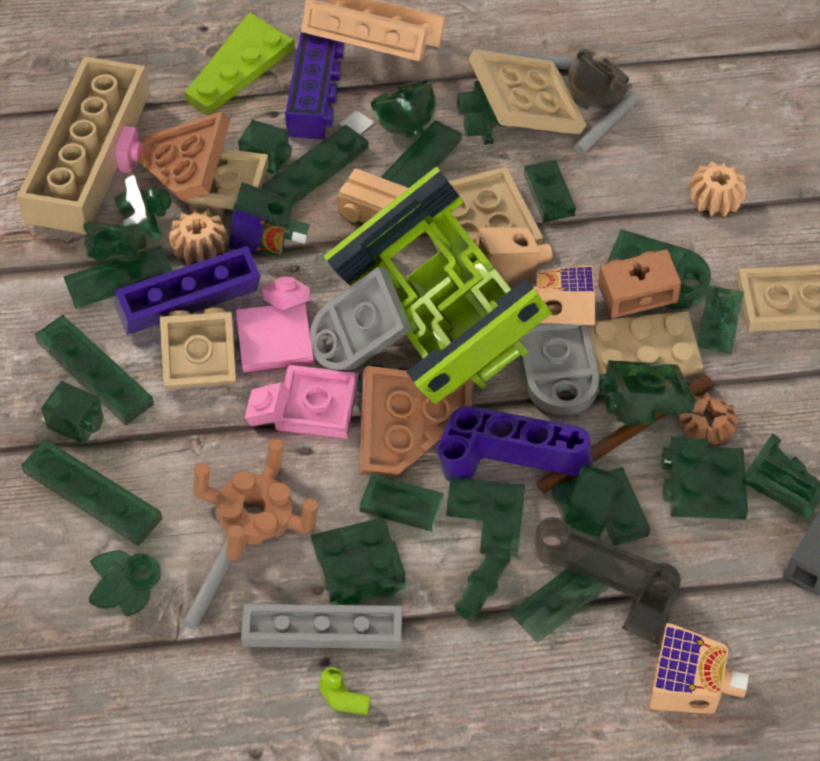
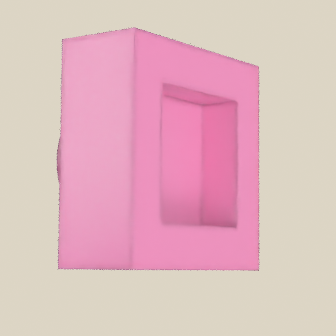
M124 126L114 149L118 171L122 173H132L143 148V143L139 142L137 129L134 127Z
M280 277L275 280V283L262 287L263 300L281 311L311 300L310 288L293 277Z
M281 382L252 389L244 419L252 427L281 421L289 390Z

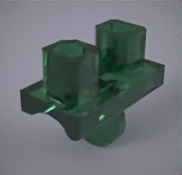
M474 81L473 91L460 92L457 96L459 114L474 113L473 115H464L466 137L482 136L484 145L494 144L492 130L497 124L499 126L503 125L499 124L480 82Z
M131 176L125 180L128 190L114 197L116 207L124 217L134 212L136 213L122 221L124 231L133 241L146 234H149L156 241L163 237L156 215L162 217L166 214V210L172 204L171 196L167 190L158 189L156 186L150 187L148 192L141 190L136 178Z
M92 221L83 224L84 230L88 235V239L84 242V246L87 249V257H91L94 260L110 259L134 262L139 260L138 250L144 249L147 246L144 228Z
M708 284L697 339L698 348L732 354L744 290Z

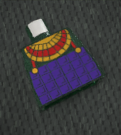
M242 182L233 207L228 248L236 250L248 246L250 252L279 256L283 252L286 239L303 244L306 243L310 224L291 219L294 205L291 200Z

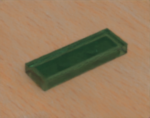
M434 120L380 178L410 188L433 168L441 164L461 142L462 133Z
M159 245L63 276V279L76 309L113 297L117 289L171 272L172 267L162 246Z
M597 545L512 609L511 616L539 643L624 577L625 570L600 545Z

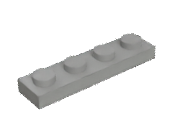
M244 604L242 647L401 649L402 606Z

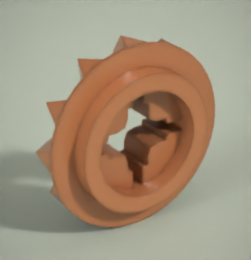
M707 392L703 397L692 395L690 401L682 404L679 413L680 427L686 436L697 443L705 445L724 443L734 435L737 428L738 416L734 413V405L726 404L723 396L717 399L710 397ZM706 410L711 412V416L714 418L711 427L706 422V418L703 417Z

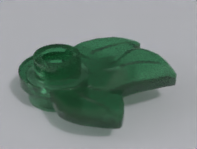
M121 550L110 551L96 556L90 560V563L102 579L93 589L88 600L91 605L103 609L114 608L120 605L121 611L126 617L138 613L148 604L150 589L161 578L159 562L154 557L145 553H137L131 556ZM139 572H148L145 576L136 577Z

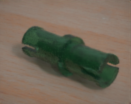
M495 545L490 546L478 569L473 570L468 576L467 581L469 584L454 606L455 611L462 618L470 621L476 620L487 598L494 595L499 586L497 581L507 564L511 561L510 554L504 548Z

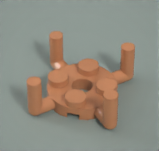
M274 438L269 441L266 467L262 475L251 474L246 471L238 472L221 490L209 486L210 468L207 464L199 463L194 468L193 494L198 499L216 504L217 520H219L223 526V531L227 535L226 556L231 561H236L241 557L246 544H263L265 539L274 536L276 539L287 528L304 534H311L315 530L318 502L311 498L306 499L303 502L302 515L292 514L290 489L284 483L276 480L281 469L283 442L280 439ZM256 504L261 506L264 511L259 514H251L244 508L248 505Z

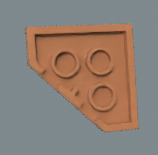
M224 111L145 136L138 161L181 201L208 194L230 119Z
M366 366L363 371L359 475L397 478L440 441L447 423L455 410L464 406H472V380L470 379L452 394H448L437 404H434L417 388L406 370Z

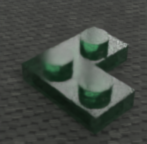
M623 467L552 486V496L564 524L600 515L613 546L649 536L651 528Z
M451 477L446 517L482 520L480 553L518 558L525 485Z

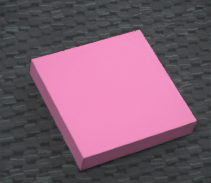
M305 302L282 311L273 305L236 310L243 373L287 368L288 365L303 366L314 364Z
M288 365L284 386L289 390L283 418L281 421L275 422V430L347 439L359 383V373Z

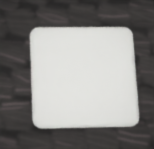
M354 111L340 122V125L358 136L369 128L374 121L359 111Z

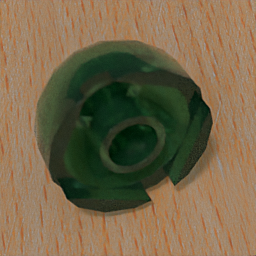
M427 80L416 81L397 87L398 91L390 95L388 92H385L370 102L380 126L393 134L405 133L406 138L415 137L424 132L423 126L432 120L436 113L437 105L431 82Z

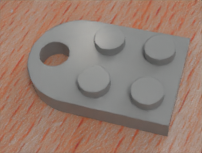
M377 267L319 310L311 326L310 341L312 352L322 366L338 371L354 370L412 331L387 269ZM332 335L334 345L332 350L327 353L326 341Z
M539 323L538 327L520 340L529 351L525 357L520 355L527 392L534 404L552 414L572 415L587 409L594 402L598 393L599 373L587 325ZM566 391L572 393L575 398L570 401H564L559 399L557 394Z

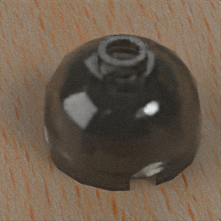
M583 48L578 51L568 68L567 81L570 90L575 95L573 100L580 107L587 110L590 107L596 109L611 108L618 104L631 89L632 84H627L630 79L621 69L606 58L603 61L595 60L593 57L596 53Z

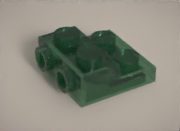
M608 360L606 374H601L599 379L600 395L607 396V413L615 414L618 422L637 426L641 423L654 424L657 411L668 415L693 413L696 400L678 364Z
M671 437L669 448L663 447L662 470H668L669 478L664 479L663 501L670 502V516L746 520L748 501L744 448L709 447V439Z
M385 517L311 535V544L330 605H356L363 599L375 596L388 597L394 595L399 590L406 589L405 570L396 543L391 539Z

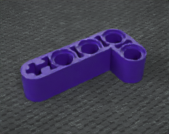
M464 406L453 412L437 447L444 477L454 484H461L470 480L474 476L481 458L571 476L585 474L593 466L590 437L585 429L578 426L473 406Z

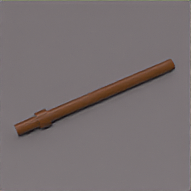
M704 374L592 445L593 462L675 411L683 403L690 401L692 395L698 396L713 386L711 378ZM550 472L537 480L536 485L545 494L564 481L570 482L578 476Z

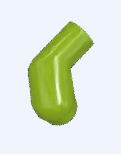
M328 667L324 669L318 684L319 691L328 705L336 711L368 715L371 695L349 692L342 680L343 673L338 668Z

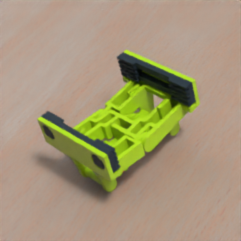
M437 166L324 255L333 270L350 287L377 267L387 269L412 328V331L406 335L423 358L410 368L407 374L417 388L434 404H437L448 394H452L470 379L481 389H484L489 379L520 355L525 357L529 353L520 340L552 314L551 310L526 278L511 289L451 212L464 203V201ZM426 231L440 251L409 276H406L391 258ZM447 319L454 327V329L449 332V335L452 337L454 341H452L450 337L447 335V332L452 329V326L449 324Z

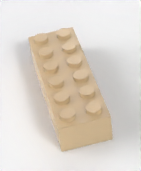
M83 57L17 195L25 224L88 235L118 167L114 149L124 126L135 128L150 95L145 66Z

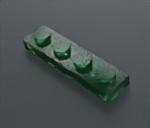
M345 124L264 183L256 206L275 220L368 151V140Z
M63 314L35 333L37 343L125 425H128L154 405L153 397Z
M46 439L21 464L24 474L137 546L142 543L163 519L160 510Z

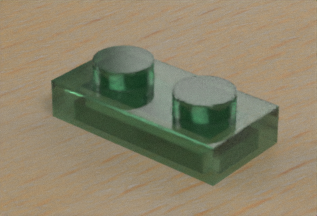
M556 160L524 166V177L543 223L575 216L576 206Z
M371 474L360 502V512L432 532L443 503L444 493Z

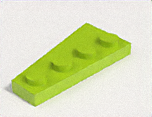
M249 12L185 91L186 102L207 116L211 115L294 50V39Z

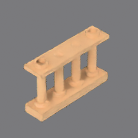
M306 0L301 32L421 61L424 56L425 45L440 47L446 16L380 0H327L326 3L317 0Z

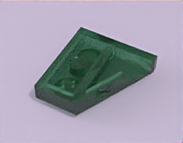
M772 433L746 471L741 482L809 520L820 502V481L806 470V466L796 456L790 460L778 447L781 439Z

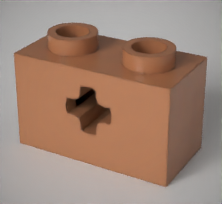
M666 249L657 252L648 251L637 257L625 260L616 259L605 265H600L598 286L609 315L613 319L677 303L681 281Z

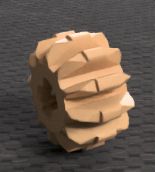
M712 161L707 167L699 166L696 174H693V178L690 180L691 203L697 204L698 212L708 210L711 217L714 213H720L725 217L729 211L737 212L740 204L745 200L747 192L745 175L738 174L737 167H726L725 161L721 166L716 165Z
M195 208L191 215L181 213L179 221H172L169 236L170 246H172L177 260L184 259L188 266L195 261L200 262L215 257L218 254H224L226 240L228 239L227 230L224 228L219 216H212L209 210L198 214Z

